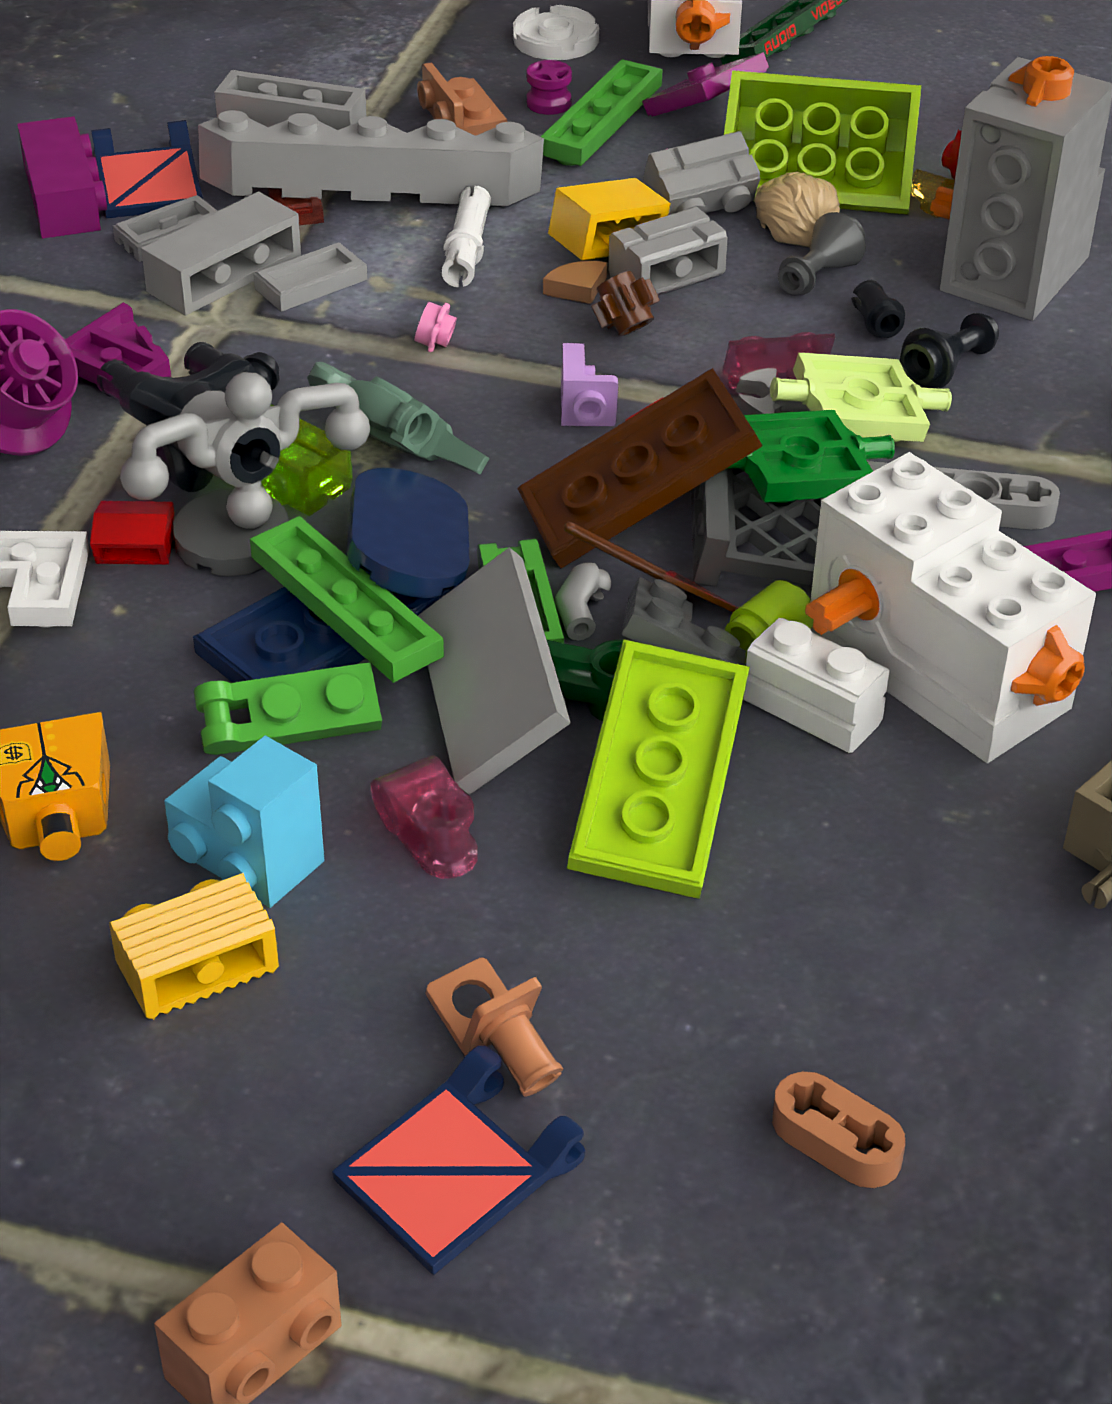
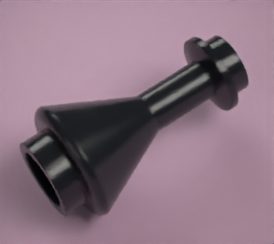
M972 313L963 319L960 331L953 335L929 328L915 329L907 335L903 342L900 363L906 375L916 385H920L922 388L941 389L951 381L963 353L970 350L976 354H985L995 347L999 336L998 325L988 315Z

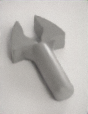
M776 368L756 370L739 378L735 392L756 394L761 397L756 398L750 395L739 394L736 404L743 415L769 414L780 411L803 412L810 411V409L803 405L802 402L772 401L770 385L772 379L776 377Z

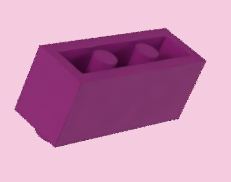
M75 116L18 123L24 169L42 239L100 231L99 211L107 210V202L103 182L99 179L96 158L92 154L89 134L79 133Z

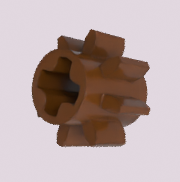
M626 271L606 280L597 287L601 301L593 304L591 308L601 328L607 327L611 329L615 327L619 336H624L643 328L654 320L650 306L660 302V299L650 278L644 280L642 277L636 280L632 271Z

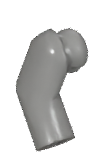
M585 562L575 566L554 598V603L565 631L572 640H584L594 633L596 624L587 602L589 599L599 601L604 598L600 588L608 591L611 588L610 575L606 570L599 569L596 563Z

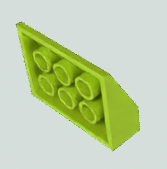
M732 71L724 135L741 131L749 148V155H752L760 171V181L757 189L765 182L786 173L800 172L830 182L837 191L840 209L908 214L922 85Z

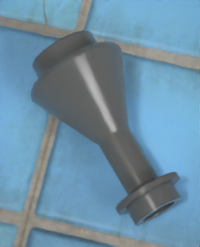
M838 212L822 215L815 223L809 253L803 258L798 256L787 257L780 264L778 281L783 290L792 295L807 294L814 288L816 283L815 273L821 268H840L857 265L862 260L866 249L865 233L861 224L852 216Z

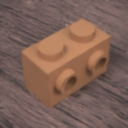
M281 1222L154 1323L164 1378L190 1404H249L342 1326L337 1270Z

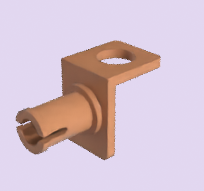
M478 958L428 984L425 994L464 1056L479 1045H493L519 1085V1090L523 1096H530L543 1090L562 1074L563 1067L559 1062H556L529 1021L542 989V985L536 977L507 990L489 961L485 958ZM467 984L484 988L491 997V1000L479 1005L474 1010L472 1018L461 1015L455 1009L452 1002L454 991L460 986Z

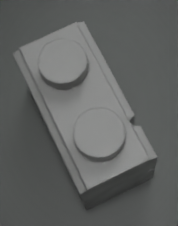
M741 131L649 153L643 177L646 186L671 203L668 215L698 207L706 214L720 209H725L727 212H736L745 208L754 200L760 181V171L752 155H749V148Z
M694 207L636 225L634 228L629 227L613 232L609 235L608 271L610 277L612 278L626 271H632L636 280L642 277L644 280L650 278L657 295H661L722 275L726 270L728 240L726 230L714 220L710 221L709 216L698 207Z

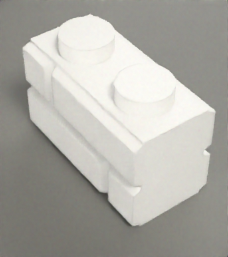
M780 617L756 638L747 650L746 666L750 668L743 700L848 753H852L882 721L886 700L883 696L887 691L890 669L867 659L861 651L851 647H842L813 633L803 623L788 621Z

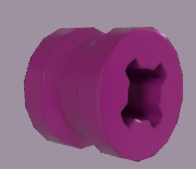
M541 60L528 66L526 78L527 82L531 85V89L526 94L527 107L533 112L545 115H555L567 111L572 105L571 92L567 90V86L572 81L571 67L566 63L556 60Z

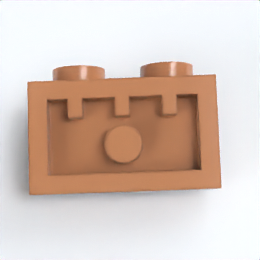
M432 62L422 64V81H419L417 84L418 98L421 107L427 109L434 119L450 120L456 124V127L475 136L496 128V125L499 123L507 122L505 116L474 78L456 77L447 82Z

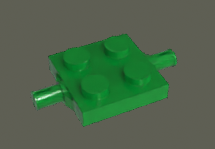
M835 410L744 415L760 440L762 447L726 469L739 468L741 471H745L764 502L788 503L793 500L826 498L873 472L867 460L892 459L895 453V443L891 435L875 437L856 435L844 426Z

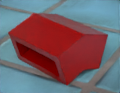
M100 501L94 512L90 546L96 564L169 565L171 544L174 540L173 502Z

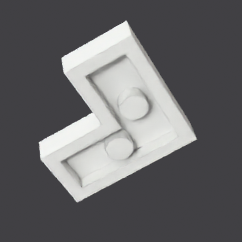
M0 531V588L13 587L7 607L11 626H72L90 550L87 531Z

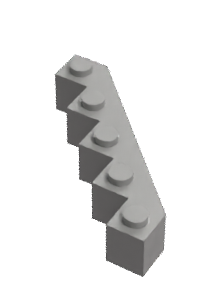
M229 110L221 112L217 118L198 124L200 179L234 196H250L253 194V187L282 188V197L322 199V190L351 191V200L390 202L391 193L420 194V203L459 204V195H461L466 187L470 186V196H473L474 187L480 186L489 192L491 205L509 206L540 192L544 138L526 131L523 125L515 122L499 123L496 125V128L475 136L456 127L454 122L446 119L431 120L427 125L406 133L387 124L385 119L376 116L362 117L357 123L336 130L318 121L314 115L306 113L293 114L288 120L267 127L248 118L244 112Z

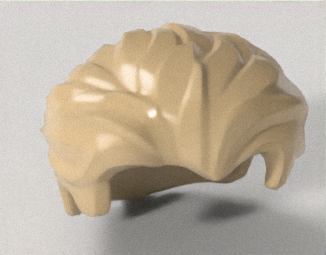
M800 172L786 173L765 182L757 189L754 198L757 219L760 220L762 228H766V225L769 227L773 238L777 242L809 248L816 221L826 213L840 212V203L835 187L824 179L815 178Z

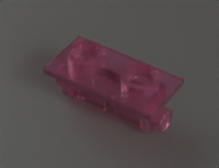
M801 332L790 337L762 338L760 336H748L740 340L729 341L722 373L723 375L727 374L730 389H736L741 376L765 368H776V377L778 378V373L786 372L787 379H796L793 367L798 352L830 355L835 341V334L816 335L811 332Z

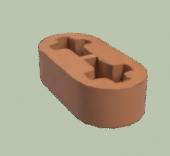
M802 1071L790 1074L780 1081L775 1090L772 1124L777 1135L786 1143L846 1181L860 1187L877 1188L885 1186L896 1179L903 1161L905 1133L895 1119L828 1077L815 1072ZM810 1105H813L820 1109V1112H818L817 1110L809 1109L803 1115L794 1111V1107L796 1109L804 1111L807 1108H809ZM873 1143L882 1147V1151L873 1148L867 1154L856 1150L857 1147L867 1149Z

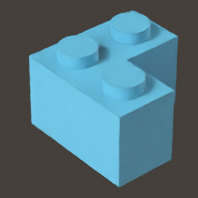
M266 735L232 762L219 756L164 800L169 830L168 840L175 853L184 861L197 863L222 880L244 873L246 882H249L252 891H255L257 900H260L262 904L269 908L325 861L317 764Z

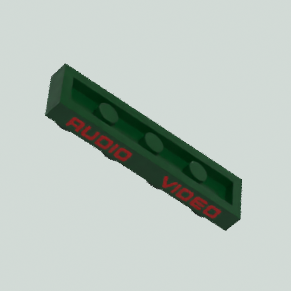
M849 0L789 1L742 33L739 41V55L725 54L724 57L720 58L722 65L764 52L767 60L772 54L787 50L791 47L790 41L814 31L813 25L819 21L834 17L837 14L836 9Z

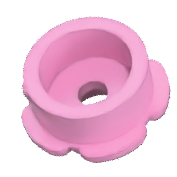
M428 302L423 311L414 341L428 346V352H433L436 344L447 347L451 339L457 318L449 315L450 304L445 303L442 307Z

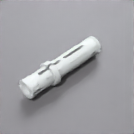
M470 186L462 191L453 230L447 235L444 242L446 259L442 266V277L445 282L453 287H459L461 276H463V287L472 282L475 274V265L483 256L482 234L487 212L491 205V197L489 192L480 186L474 187L473 196H470Z

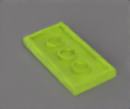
M623 640L568 857L567 869L700 899L750 667Z

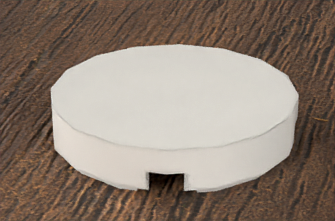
M555 5L550 6V12L540 14L539 8L535 7L521 13L513 22L514 45L522 53L534 58L569 60L582 57L595 50L599 43V24H595V18L589 12L577 7Z

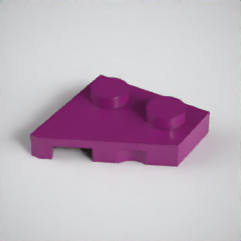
M124 302L65 339L74 355L78 376L97 384V375L112 381L113 377L100 368L106 362L114 359L123 361L136 372L143 371L161 377H171L169 358L160 346L153 343L152 335L144 325L137 326L133 318V309Z

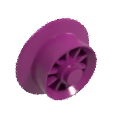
M1 310L0 452L17 456L33 455L53 446L63 436L69 425L72 411L71 398L78 384L77 364L67 342L45 320L22 310Z

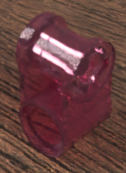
M429 755L372 780V799L382 822L392 834L397 835L425 872L438 878H455L473 869L478 861V845L469 830V826L474 821V803L471 797L452 779L446 767L437 756Z

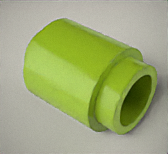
M783 580L774 581L731 614L730 622L726 625L725 631L738 639L740 642L739 647L746 650L747 660V650L751 643L779 617L788 621L803 623L811 629L814 620L805 613L806 605L811 600L800 587Z

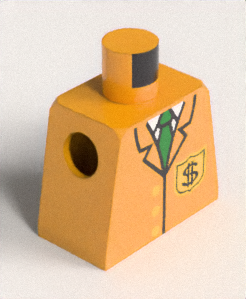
M101 712L0 729V821L10 845L18 849L39 846L41 854L53 861H63L72 858L81 848L80 838L99 835L107 829L110 761Z

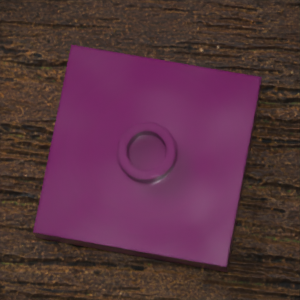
M764 52L714 67L711 62L688 71L687 79L642 102L648 116L651 115L653 117L708 101L730 90L732 71L764 73L769 68Z

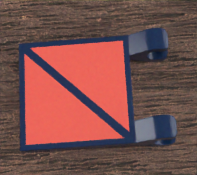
M186 120L167 122L170 147L114 153L111 129L91 130L99 179L103 182L106 195V218L142 215L196 195L203 199Z
M479 1045L471 1050L445 1083L332 1171L334 1180L433 1275L546 1181L573 1170L585 1157V1148L579 1142L584 1136V1131L582 1127L567 1116H559L554 1119L527 1152L475 1106V1104L493 1098L502 1090L504 1085V1078L497 1071L502 1065V1060L500 1056L485 1045Z

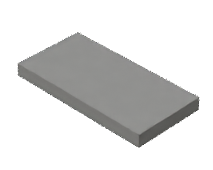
M510 547L418 615L419 618L441 635L444 640V657L429 664L428 670L455 784L470 795L571 723L523 558Z

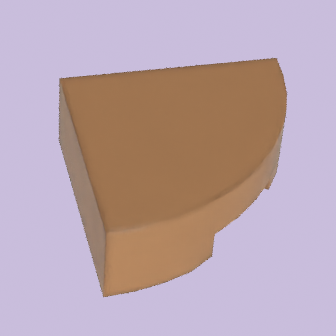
M579 261L559 266L543 278V294L590 304L598 293L597 287L605 282L607 278V262Z

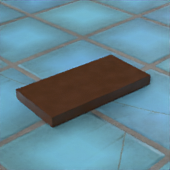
M712 368L528 480L517 489L552 557L561 569L595 548L564 531V524L566 522H573L609 540L761 448L762 444Z

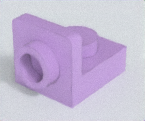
M563 343L561 426H614L617 414L618 378L614 375H595V365H585L584 344Z

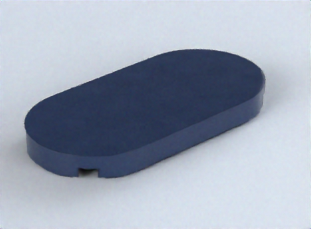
M376 468L364 471L355 480L350 500L347 541L348 560L358 571L362 565L372 571L370 580L389 591L419 598L441 596L443 588L453 590L465 580L470 562L468 506L462 496L454 489L429 476L395 468Z

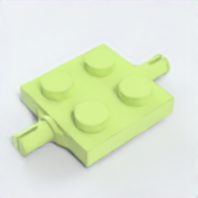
M798 352L793 367L796 379L774 377L770 385L772 401L802 402L810 411L835 410L844 426L861 437L891 435L894 442H899L900 440L924 442L930 422L923 409L947 412L952 401L949 388H921L920 385H916L906 375L899 359Z

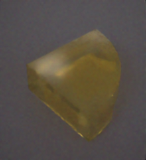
M916 169L912 177L911 196L913 198L916 197L921 202V210L939 218V216L933 215V211H930L931 202L936 197V190L940 186L954 190L955 180Z

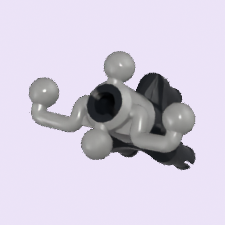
M197 342L187 350L184 357V367L190 370L188 372L189 376L172 378L153 375L149 372H136L123 361L116 359L106 362L100 368L113 377L112 381L97 375V386L100 391L120 401V405L126 413L146 425L136 435L132 443V456L122 466L120 479L126 492L131 497L139 500H152L163 493L167 487L168 480L182 490L197 492L204 489L210 483L213 475H215L224 482L235 486L227 499V513L235 525L246 529H255L263 525L271 515L273 508L271 496L261 486V481L274 470L279 461L280 451L289 447L295 441L298 435L299 413L301 411L336 406V409L327 417L325 433L330 443L340 450L353 451L361 447L366 442L370 433L369 419L359 409L358 395L349 385L345 383H331L296 388L287 391L281 396L277 405L270 407L272 401L271 387L263 376L255 372L254 366L238 355L232 353L223 354L206 342Z

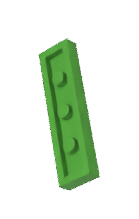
M621 59L541 136L544 138L543 156L556 159L564 165L582 166L643 105L642 101L651 97L662 86V69Z
M301 516L250 538L251 557L393 683L444 657V640L441 635L388 590L370 580V575L361 567L359 571L356 570L341 550Z

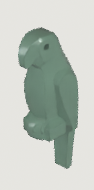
M316 362L307 376L310 386L345 383L352 387L358 395L359 409L369 419V436L392 448L428 461L442 459L479 475L490 459L454 436L451 426L424 403L414 399L405 391L377 376L371 381L356 380L351 375L325 362Z

